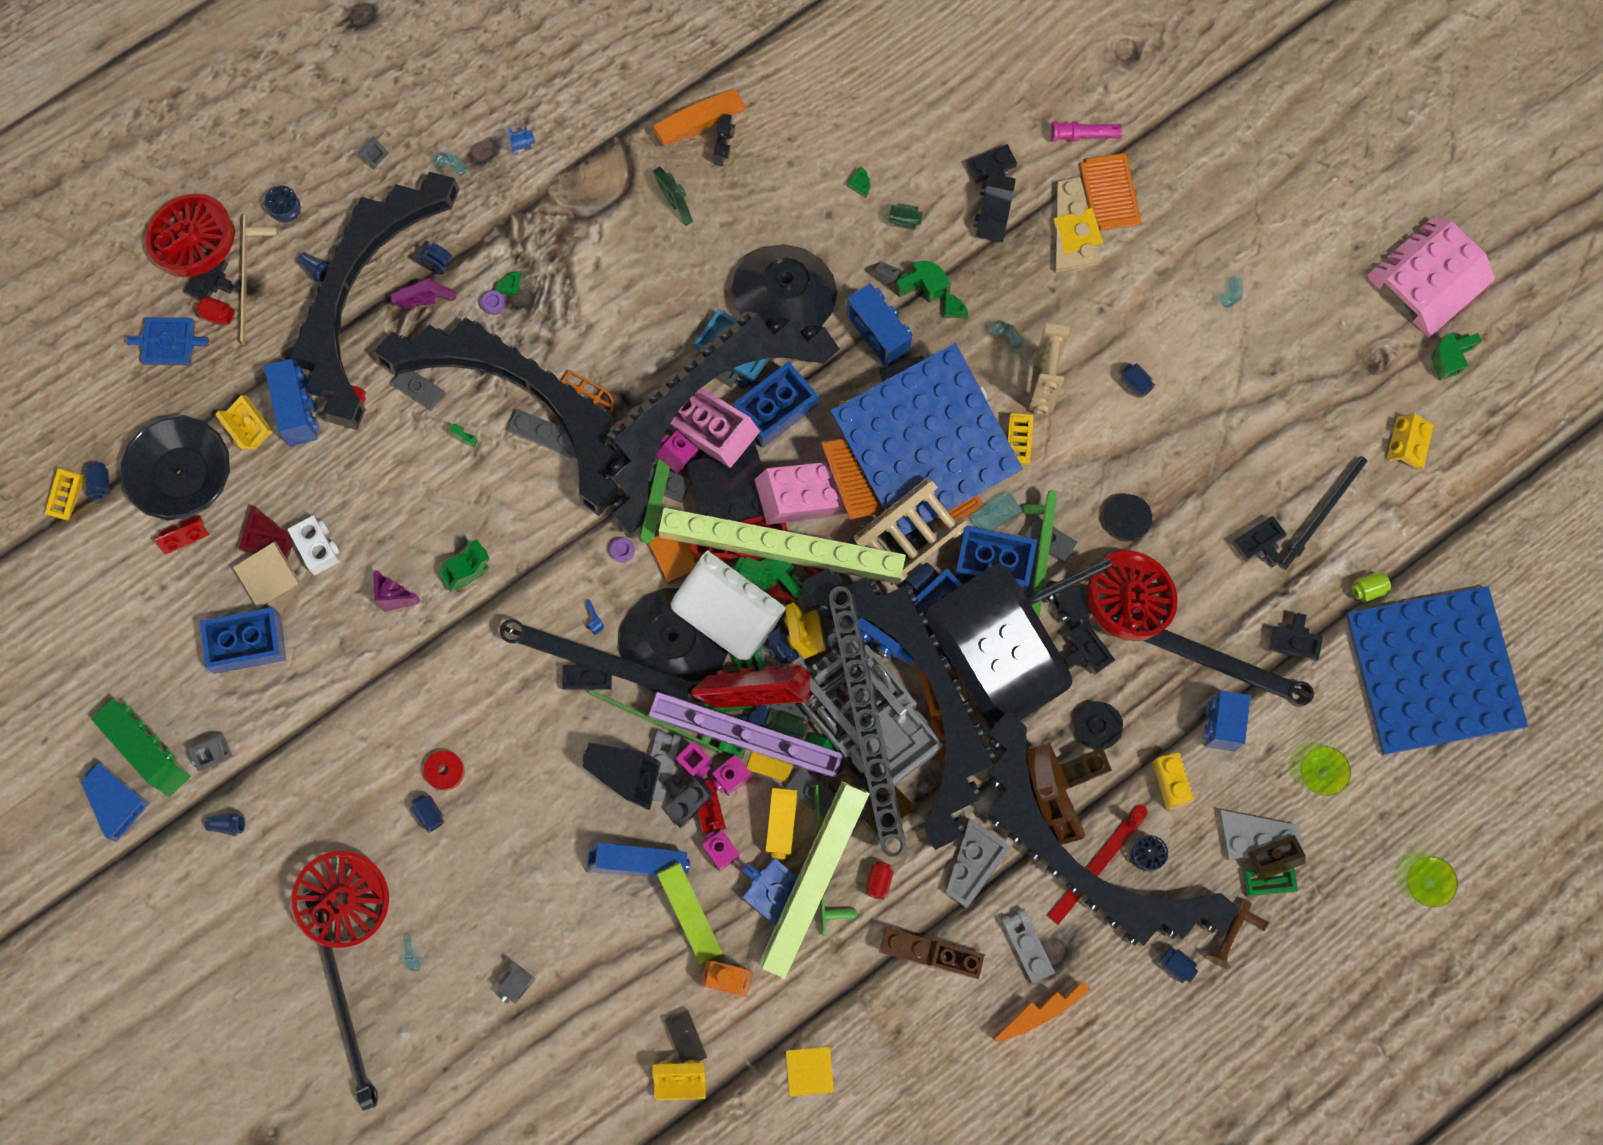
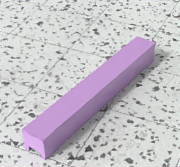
M659 692L655 695L648 718L720 742L724 741L735 747L831 779L837 776L843 757L842 753Z

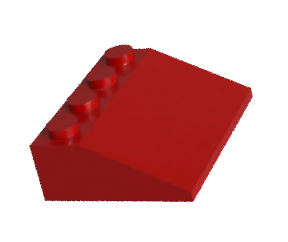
M788 665L787 669L778 670V667H764L763 671L741 669L740 673L722 670L717 671L716 675H708L692 689V695L714 708L810 702V672L802 668L801 665Z

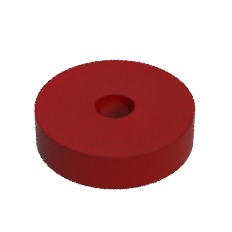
M442 750L435 752L427 759L424 765L426 781L433 788L440 791H449L456 788L464 778L465 767L463 761L451 751ZM442 767H448L447 774L441 775L440 770Z

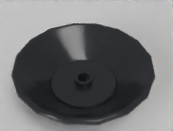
M786 244L763 247L748 255L736 269L731 287L734 305L740 314L748 311L757 313L768 329L777 319L791 320L802 336L803 332L812 325L823 326L834 311L838 294L834 275L821 258L804 248Z
M184 415L160 418L143 427L128 443L120 463L121 484L129 501L144 514L166 521L187 519L209 508L223 492L230 473L229 451L220 433L205 421ZM179 470H184L182 475L177 476Z
M663 588L645 595L629 609L620 628L619 652L621 658L692 682H701L708 675H716V672L721 670L728 651L672 610L671 601L679 588ZM676 634L677 639L670 641L668 639L669 635ZM642 686V687L647 688V689H649V690H651V691H653V692H656V693L659 692V693H662V694H665V695H669V694H666V693H663V692H660V691H657V690H654V689H651V688Z

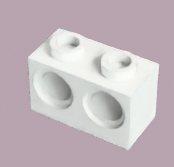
M313 515L288 528L306 566L314 576L340 562L337 557L340 551L333 540L329 542L326 536L329 530L323 520L318 521ZM316 530L312 538L306 539V534L309 531ZM326 550V555L323 558H316L319 551Z

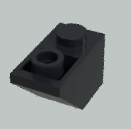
M1049 581L1047 582L1045 588L1057 582ZM1071 586L1046 598L1051 605L1054 603L1059 611L1057 612L1059 619L1064 625L1068 624L1070 629L1092 616L1087 603L1085 588Z

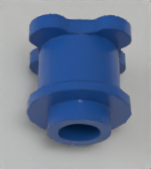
M524 127V130L512 132V129L508 128L515 155H518L517 150L528 147L532 149L531 144H535L532 130L528 131L527 127Z

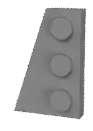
M1219 810L1227 860L1249 858L1248 852L1293 835L1296 836L1303 849L1299 825Z
M969 818L967 830L962 840L946 894L967 909L1011 847Z

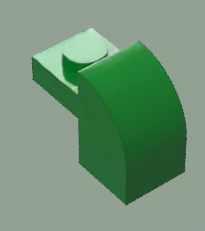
M918 261L913 263L912 274L905 273L899 277L896 283V291L899 297H902L921 288L930 303L945 296V293H950L951 283L940 266L930 261Z
M1452 332L1445 336L1437 345L1432 354V364L1440 381L1461 374L1469 366L1463 353L1474 350L1482 342L1479 333L1473 335L1466 333L1456 338Z
M476 539L469 542L461 555L445 560L438 574L451 592L481 577L489 569L487 562L490 558L486 549Z
M768 558L761 561L770 565V571L773 573L769 584L761 588L765 593L769 594L782 582L796 599L801 597L804 593L800 588L803 583L794 575L793 572L796 569L791 563Z

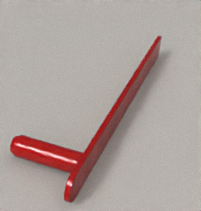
M1139 805L1131 812L1086 869L1099 876L1147 816L1148 810L1145 806ZM1068 890L1047 917L1059 925L1082 896L1080 894L1075 896Z

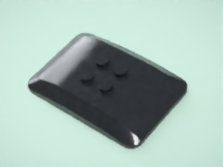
M996 564L989 567L926 609L925 616L929 622L928 626L937 637L940 646L991 729L1007 711L1021 721L1071 687L1072 676L1030 602L1006 566Z

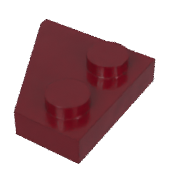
M252 506L239 550L255 554L271 543L276 542L288 561L293 545L291 535L256 506Z

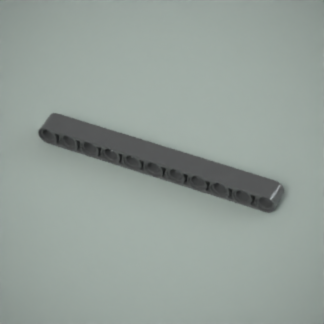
M838 586L830 592L829 601L882 851L887 856L897 857L905 852L906 840L853 594L847 588ZM847 593V602L843 605H838L836 603L837 595ZM845 617L853 619V625L849 629H842L841 621ZM851 641H856L858 643V650L853 654L847 653V644ZM856 665L863 667V675L860 678H853L851 675V670ZM860 690H867L869 694L868 700L864 703H859L856 699V695ZM866 714H871L874 718L873 725L869 728H864L861 723L862 717ZM870 739H876L879 742V748L876 752L870 753L867 750V742ZM877 763H881L884 767V773L879 778L874 777L872 774V767ZM882 788H886L890 793L889 799L884 803L880 802L877 798V792ZM886 813H891L895 818L894 825L889 828L885 827L882 823V818ZM891 838H896L900 842V849L895 853L890 852L887 847V843Z

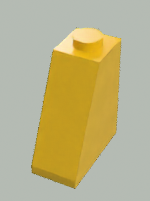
M772 788L766 854H771V859L785 860L786 856L791 857L798 798L796 790Z

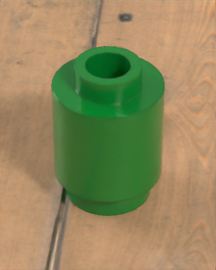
M741 557L735 566V570L759 588L768 585L773 573L770 571V565L751 557Z

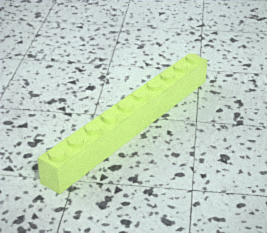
M669 508L663 509L659 528L660 538L824 570L831 569L834 572L899 584L902 578L906 556L905 554Z

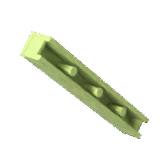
M843 781L841 782L759 961L762 969L785 980L870 794L866 790L859 789Z

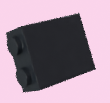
M588 742V747L583 753V768L627 801L645 810L651 809L661 761L642 751Z

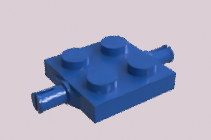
M146 317L145 329L142 335H128L126 339L128 346L141 345V362L144 365L191 366L194 347L209 346L208 337H195V321L193 318Z
M846 617L853 625V619L851 617ZM862 617L859 618L865 644L868 646L871 643L874 644L878 649L877 652L888 660L890 657L895 660L900 658L910 666L915 659L904 647H901L899 643Z
M772 858L767 866L760 871L756 870L748 862L745 864L747 868L743 867L741 871L753 880L750 887L741 897L776 926L798 877L775 858Z

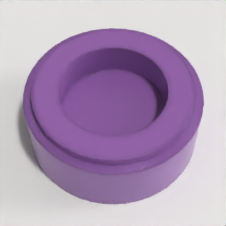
M491 290L482 296L481 305L487 314L497 315L504 310L505 299L500 292Z
M618 538L610 546L613 559L620 563L630 561L635 554L634 545L627 538Z

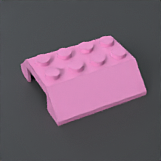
M1433 216L1425 225L1419 228L1422 235L1414 233L1388 256L1387 259L1390 264L1381 262L1367 275L1369 280L1378 289L1385 283L1418 315L1413 323L1428 338L1434 335L1495 280L1486 253L1454 222Z

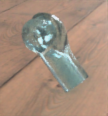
M440 152L436 154V158L433 161L437 168L442 169L445 165L452 166L460 176L468 171V167L455 154Z
M1240 276L1231 277V290L1221 295L1220 301L1224 307H1233L1243 298L1242 278Z
M997 320L989 328L993 336H999L1000 333L1006 335L1013 347H1017L1023 342L1012 324Z

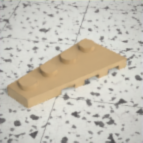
M1081 178L1058 181L1056 197L1057 217L1071 213L1075 216L1081 215L1085 209H1088ZM1057 222L1055 273L1099 265L1101 263L1098 246L1093 247L1091 244L1083 245L1079 251L1064 254ZM1080 223L1076 226L1075 231L1078 236L1084 237L1088 235L1090 228L1087 224Z

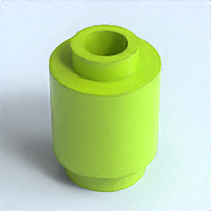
M1375 572L1356 579L1354 586H1352L1354 597L1363 603L1386 595L1387 591L1391 590L1390 580L1383 572L1380 574Z

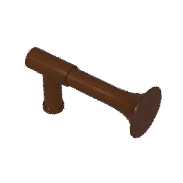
M1246 899L1241 900L1238 906L1241 910L1231 921L1232 923L1220 948L1215 954L1206 956L1212 963L1225 969H1231V966L1228 964V954L1244 920L1261 928L1262 931H1265L1268 927L1269 921L1249 911L1252 905L1250 901Z

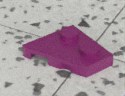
M431 279L419 280L417 284L402 287L400 291L391 294L392 303L405 309L435 304V298L445 297L449 301L456 300L455 290Z

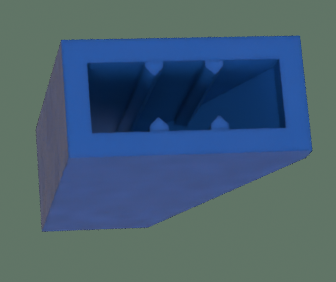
M98 763L86 772V778L81 783L104 836L109 840L117 842L150 803L108 767Z

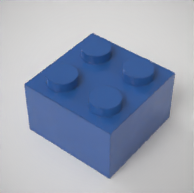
M1221 690L1212 697L1211 701L1207 702L1206 716H1209L1208 725H1205L1203 729V740H1206L1205 747L1235 752L1245 744L1251 695Z

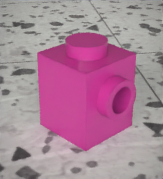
M677 430L671 437L667 434L659 444L661 449L656 456L678 474L698 451V448Z
M694 741L675 758L677 763L692 778L697 776L703 778L711 770V758Z
M735 754L712 773L715 778L712 783L715 784L720 793L725 791L729 796L752 776Z
M715 830L704 838L706 842L702 846L720 872L740 858L739 852L723 830L719 833Z

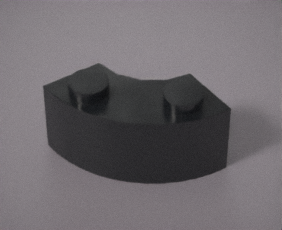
M989 173L987 182H982L980 195L984 196L981 214L976 213L973 227L977 228L976 237L1003 242L1016 178Z

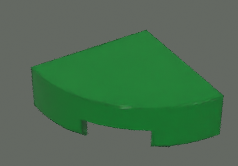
M860 166L848 182L847 187L864 198H867L869 195L870 180L866 170Z
M521 271L509 273V275L497 283L495 291L503 295L519 296Z
M945 293L944 318H968L967 307L953 294Z
M453 424L450 429L453 438L475 448L478 442L477 438L474 435L463 432V427Z
M811 734L808 742L838 752L829 739L817 734Z
M721 741L719 751L731 756L736 754L738 758H744L746 751L742 748L735 747L724 741Z

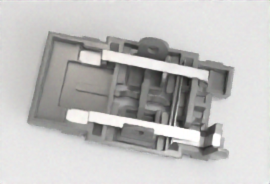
M846 617L841 621L842 629L852 627L851 622ZM834 628L832 630L834 632L825 639L826 649L829 651L828 654L809 668L799 655L782 669H787L788 665H801L802 668L810 672V702H801L802 708L838 752L844 754L843 758L846 761L851 759L855 767L861 774L864 773L866 777L854 715L851 713L850 696L848 689L843 685L846 682L836 629ZM851 641L846 646V651L849 654H853L858 650V643L856 641ZM865 644L874 694L895 786L941 751L945 744L928 726L927 720L921 713L915 710L917 703L868 645ZM856 665L852 668V677L860 678L863 675V667L861 665ZM838 687L849 698L846 704L836 697L835 689ZM860 690L856 695L859 703L866 702L869 697L867 690ZM866 714L864 718L867 722L862 724V726L869 728L873 725L874 718ZM870 739L867 742V750L870 753L878 750V740ZM881 763L875 764L872 767L873 776L879 778L883 775V765ZM886 788L878 791L881 796L888 792Z

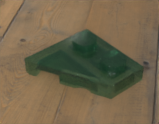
M661 166L654 169L653 174L660 190L668 199L673 209H678L683 224L687 226L692 223L693 219L684 199L686 192L680 183L676 184L670 172L666 173Z

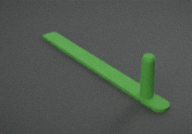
M667 428L664 437L667 434L671 437L674 432ZM660 458L658 459L641 532V541L643 543H651L654 540L670 467Z
M1054 490L1048 491L1045 505L1026 504L1023 507V512L1026 514H1044L1032 594L1044 589L1057 501V493ZM1042 600L1031 605L1038 617H1040Z
M589 690V694L667 731L681 735L683 738L691 742L694 741L696 744L715 753H722L718 748L709 744L711 738L702 736L699 740Z
M814 785L816 834L818 835L820 830L818 785ZM823 895L820 901L822 936H826L825 920L854 919L857 917V910L854 908L825 910Z

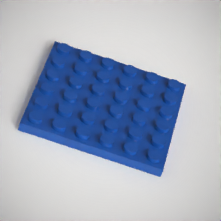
M956 343L830 410L883 512L928 476L938 487L934 495L943 507L949 511L1023 470ZM922 500L915 506V511L925 523L938 517L927 501L924 502ZM903 515L896 521V526L904 535L917 529L908 516L905 517Z
M1489 586L1358 610L1346 614L1382 755L1528 727Z

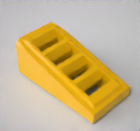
M1010 413L1007 440L1014 452H1025V456L1016 455L1020 464L1030 465L1033 415ZM1014 424L1027 425V426H1014ZM1013 432L1026 433V436H1015ZM1012 443H1026V446L1012 445Z
M57 468L44 514L69 521L84 484V474ZM66 478L73 479V483L65 482ZM62 487L70 488V493L62 491ZM59 495L68 498L67 502L58 500ZM55 505H60L65 507V510H57L54 509Z

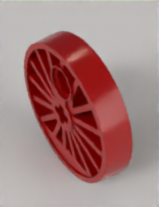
M187 194L169 201L155 213L147 227L145 243L147 252L152 260L164 271L178 277H194L212 270L225 259L234 242L235 228L226 208L217 199L206 194ZM185 210L186 219H183L179 212ZM175 216L178 222L174 223L170 219ZM211 243H219V244H218V246L216 247V246L212 245ZM200 245L210 250L212 253L206 256ZM196 250L198 251V253L200 254V256H201V258H202V260H200V261H198V262H197V252H196Z
M1118 551L1106 556L1103 560L1110 558L1113 567L1103 571L1107 577L1098 573L1088 579L1086 587L1087 603L1098 624L1113 636L1127 641L1147 640L1166 629L1173 621L1178 606L1176 587L1166 569L1155 559L1136 551ZM1144 575L1151 576L1144 583L1141 582ZM1155 579L1160 584V586L1147 589V586ZM1096 583L1104 586L1105 588L1096 587ZM1162 592H1163L1165 598L1156 597V596H1150V595H1154V594H1158V593H1162ZM1098 596L1110 598L1099 601ZM1117 604L1107 614L1102 608L1105 606ZM1158 606L1166 607V611L1159 608ZM1119 610L1118 620L1114 622L1110 617ZM1156 617L1163 620L1162 624L1157 620ZM1147 623L1152 627L1153 630H1149Z
M332 851L322 854L309 862L296 878L290 899L292 916L299 930L316 944L329 948H347L358 945L374 935L385 920L389 908L387 882L380 869L363 855L351 851ZM332 858H339L338 882L329 861ZM323 861L330 884L314 867L315 864ZM346 863L351 868V871L344 884V871ZM307 871H309L325 889L304 880L303 877L307 873ZM356 874L360 879L350 887V884ZM362 883H364L367 886L366 888L354 892V890ZM299 885L323 896L297 895ZM371 891L378 899L356 898V896ZM343 895L345 897L343 903L334 907L332 903L337 900V896ZM297 901L320 902L316 906L298 911ZM356 903L381 904L379 915ZM321 910L327 915L325 923H318L316 921V911ZM354 910L376 920L371 929ZM308 914L307 920L309 924L305 926L300 916ZM349 916L365 933L362 937L356 939ZM341 918L343 919L350 942L340 943ZM335 921L334 942L324 940L331 923ZM310 929H322L318 937Z

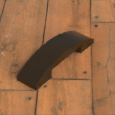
M1103 747L1060 765L1069 784L1068 789L1112 771ZM1030 775L1029 779L1031 784V790L1033 792L1035 800L1038 801Z

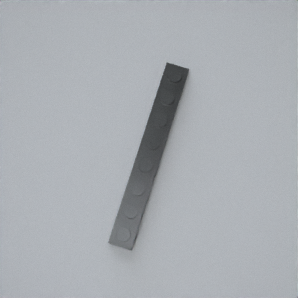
M517 409L508 428L509 433L577 460L575 449L563 427ZM614 448L616 460L622 459V454ZM652 464L648 483V490L650 491L657 468L654 464ZM669 471L664 496L682 503L690 486L691 479Z

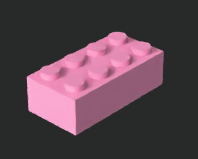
M703 388L697 390L680 408L668 426V429L675 433L678 430L696 447L729 468L733 466L760 432L749 416Z
M829 462L767 468L755 479L767 525L848 515Z

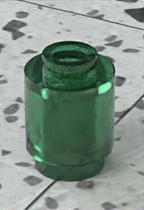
M897 203V205L891 204L889 223L894 224L896 227L916 229V225L921 226L923 212L919 211V206Z
M776 711L770 730L799 739V737L804 738L808 724L804 723L805 718L786 711H782V713Z

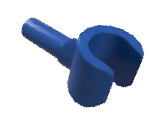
M588 600L585 603L593 620L587 623V625L596 635L604 629V624L595 612L591 600Z

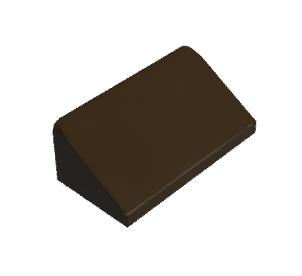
M1295 835L1248 852L1259 881L1305 864L1306 855Z

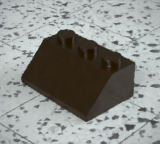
M853 763L848 765L829 783V789L835 795L842 781L870 793L867 778L864 776V773H860ZM894 786L902 821L916 807ZM889 791L883 796L877 792V798L882 803L886 802L890 797ZM869 794L858 819L879 840ZM886 813L882 818V823L887 828L892 827L895 823V818L891 813Z

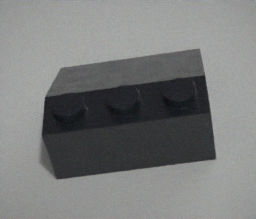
M756 446L746 448L731 468L713 457L687 463L700 515L736 522L764 515L755 479L763 472Z

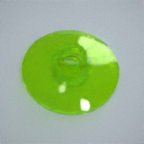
M1321 746L1312 749L1305 755L1301 763V776L1305 785L1311 791L1319 795L1331 796L1341 792L1348 785L1351 777V768L1347 758L1339 750L1333 747ZM1321 768L1326 769V777L1320 774L1319 771Z
M1424 857L1417 860L1410 867L1407 874V886L1412 897L1420 904L1427 907H1440L1449 903L1456 895L1458 879L1452 866L1445 860L1437 857ZM1427 878L1433 881L1432 887L1426 885Z

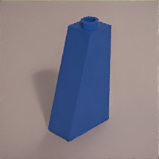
M597 843L589 847L587 872L659 878L657 872L680 862L684 872L688 874L690 859L687 858V852Z

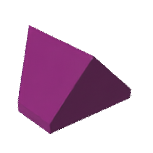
M376 570L374 572L375 602L384 612L416 605L421 601L415 593H409L403 586L397 584L389 577L385 578L379 571Z

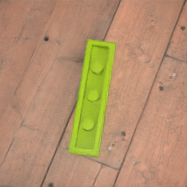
M680 862L657 872L659 880L699 964L722 954L723 952Z

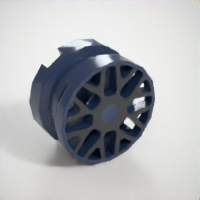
M276 186L266 194L265 206L276 221L283 223L291 222L300 214V200L293 189L288 186Z
M425 241L421 247L422 251H419L415 257L416 261L426 269L443 275L447 269L446 265L450 264L453 259L452 255L438 244L432 243V245H429L430 242Z
M1147 835L1141 837L1133 844L1130 857L1137 869L1143 872H1152L1158 870L1166 863L1168 848L1161 838Z

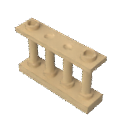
M1048 323L1045 325L1034 366L1041 369V374L1039 375L1029 405V410L1034 411L1036 414L1046 415L1052 413L1064 383V377L1056 376L1069 338L1070 326Z
M929 476L853 536L859 546L884 550L877 541V536L883 531H889L909 556L904 562L900 582L908 576L907 573L950 538L960 536L965 530L964 527L967 526V523L961 517L954 520L934 495L938 487ZM922 500L929 503L947 526L936 536L915 511V506ZM903 515L909 517L928 541L918 551H916L896 526V521Z

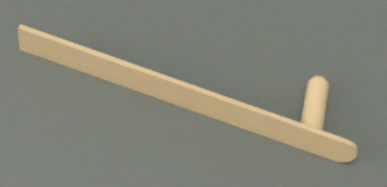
M246 213L243 214L240 332L242 345H245L248 236H275L278 234L277 227L275 226L248 227V216Z

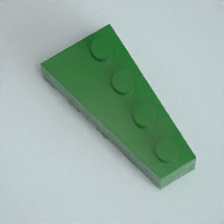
M114 698L111 699L91 720L147 783L170 797L191 775L176 761L177 757L169 749L161 745L163 742L160 738L147 730L149 726L141 718H135L132 715L135 711L125 701L120 704Z

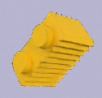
M1179 752L1156 758L1152 762L1166 810L1188 805L1195 798L1192 796L1193 792L1190 791V783L1187 781L1189 778L1186 777L1187 773L1184 772L1186 768L1183 767L1184 763L1181 762L1183 759L1180 758L1181 754Z

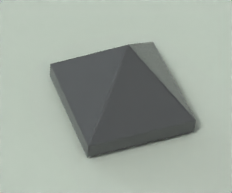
M374 136L358 152L372 169H375L389 154Z
M881 262L875 269L883 285L896 280L902 273L901 269Z

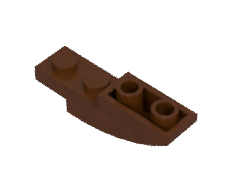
M1050 742L1028 748L1027 758L1030 775L1048 827L1053 826L1061 845L1082 840L1086 834L1066 790L1069 788V784Z
M888 927L884 929L879 953L897 957L901 960L974 979H979L985 956V954L940 941H933Z

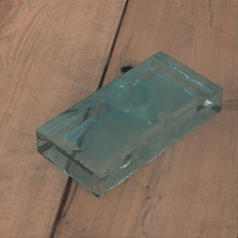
M1008 491L971 515L969 520L975 528L994 531L1022 513V509Z

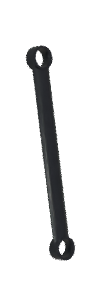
M1113 614L1110 618L1118 620L1119 615ZM1147 623L1149 630H1153L1152 627ZM1166 629L1150 639L1143 640L1286 698L1295 707H1304L1314 698V690L1307 682H1294ZM1298 686L1303 687V688H1305L1307 691H1305V690H1303V689H1300V688H1297V687H1298ZM1292 692L1306 696L1308 698L1307 702L1301 703L1296 701Z
M516 619L506 620L500 627V635L508 643H518L684 699L698 706L705 704V702L697 703L691 701L688 693L692 694V689L690 688L700 683L698 681L692 682L526 626ZM513 622L518 624L521 627L522 631H518L506 626L509 623ZM504 631L520 637L515 640H509L506 638Z
M308 888L303 889V895L322 896ZM305 901L307 908L316 906L318 903H320ZM321 910L315 912V919L318 923H325L323 911ZM316 929L318 937H319V935H320L322 929H319V930ZM328 931L324 937L326 941H330ZM321 946L358 1085L356 1086L357 1099L361 1109L365 1111L377 1106L379 1100L378 1091L367 1079L333 948Z

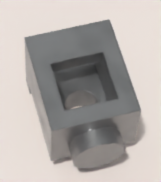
M223 734L188 749L190 752V762L197 768L198 772L224 762L233 756ZM208 748L210 749L212 756L208 754Z
M512 962L510 967L513 970L511 973L507 971L498 982L501 986L497 989L498 992L496 994L507 1004L510 1001L517 1004L535 981L533 976L518 964Z

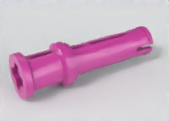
M1053 121L1051 139L1053 142H1056L1057 139H1071L1072 142H1075L1079 138L1121 139L1122 129L1120 128H1122V125L1079 124L1077 121L1058 123Z

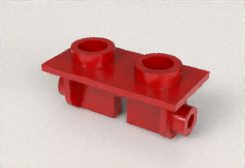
M194 515L180 522L181 528L177 529L176 525L165 530H160L159 534L155 535L156 539L154 540L166 555L210 534L203 525L202 517Z
M705 780L704 782L712 790L714 796L698 812L703 834L726 829L715 784L711 780Z

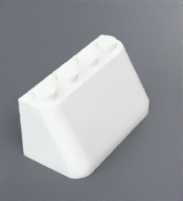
M708 550L699 559L671 601V608L676 614L741 660L750 659L762 646L786 609L785 606Z

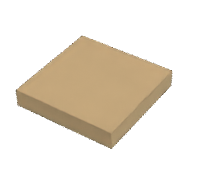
M276 542L271 543L233 567L258 609L301 584Z

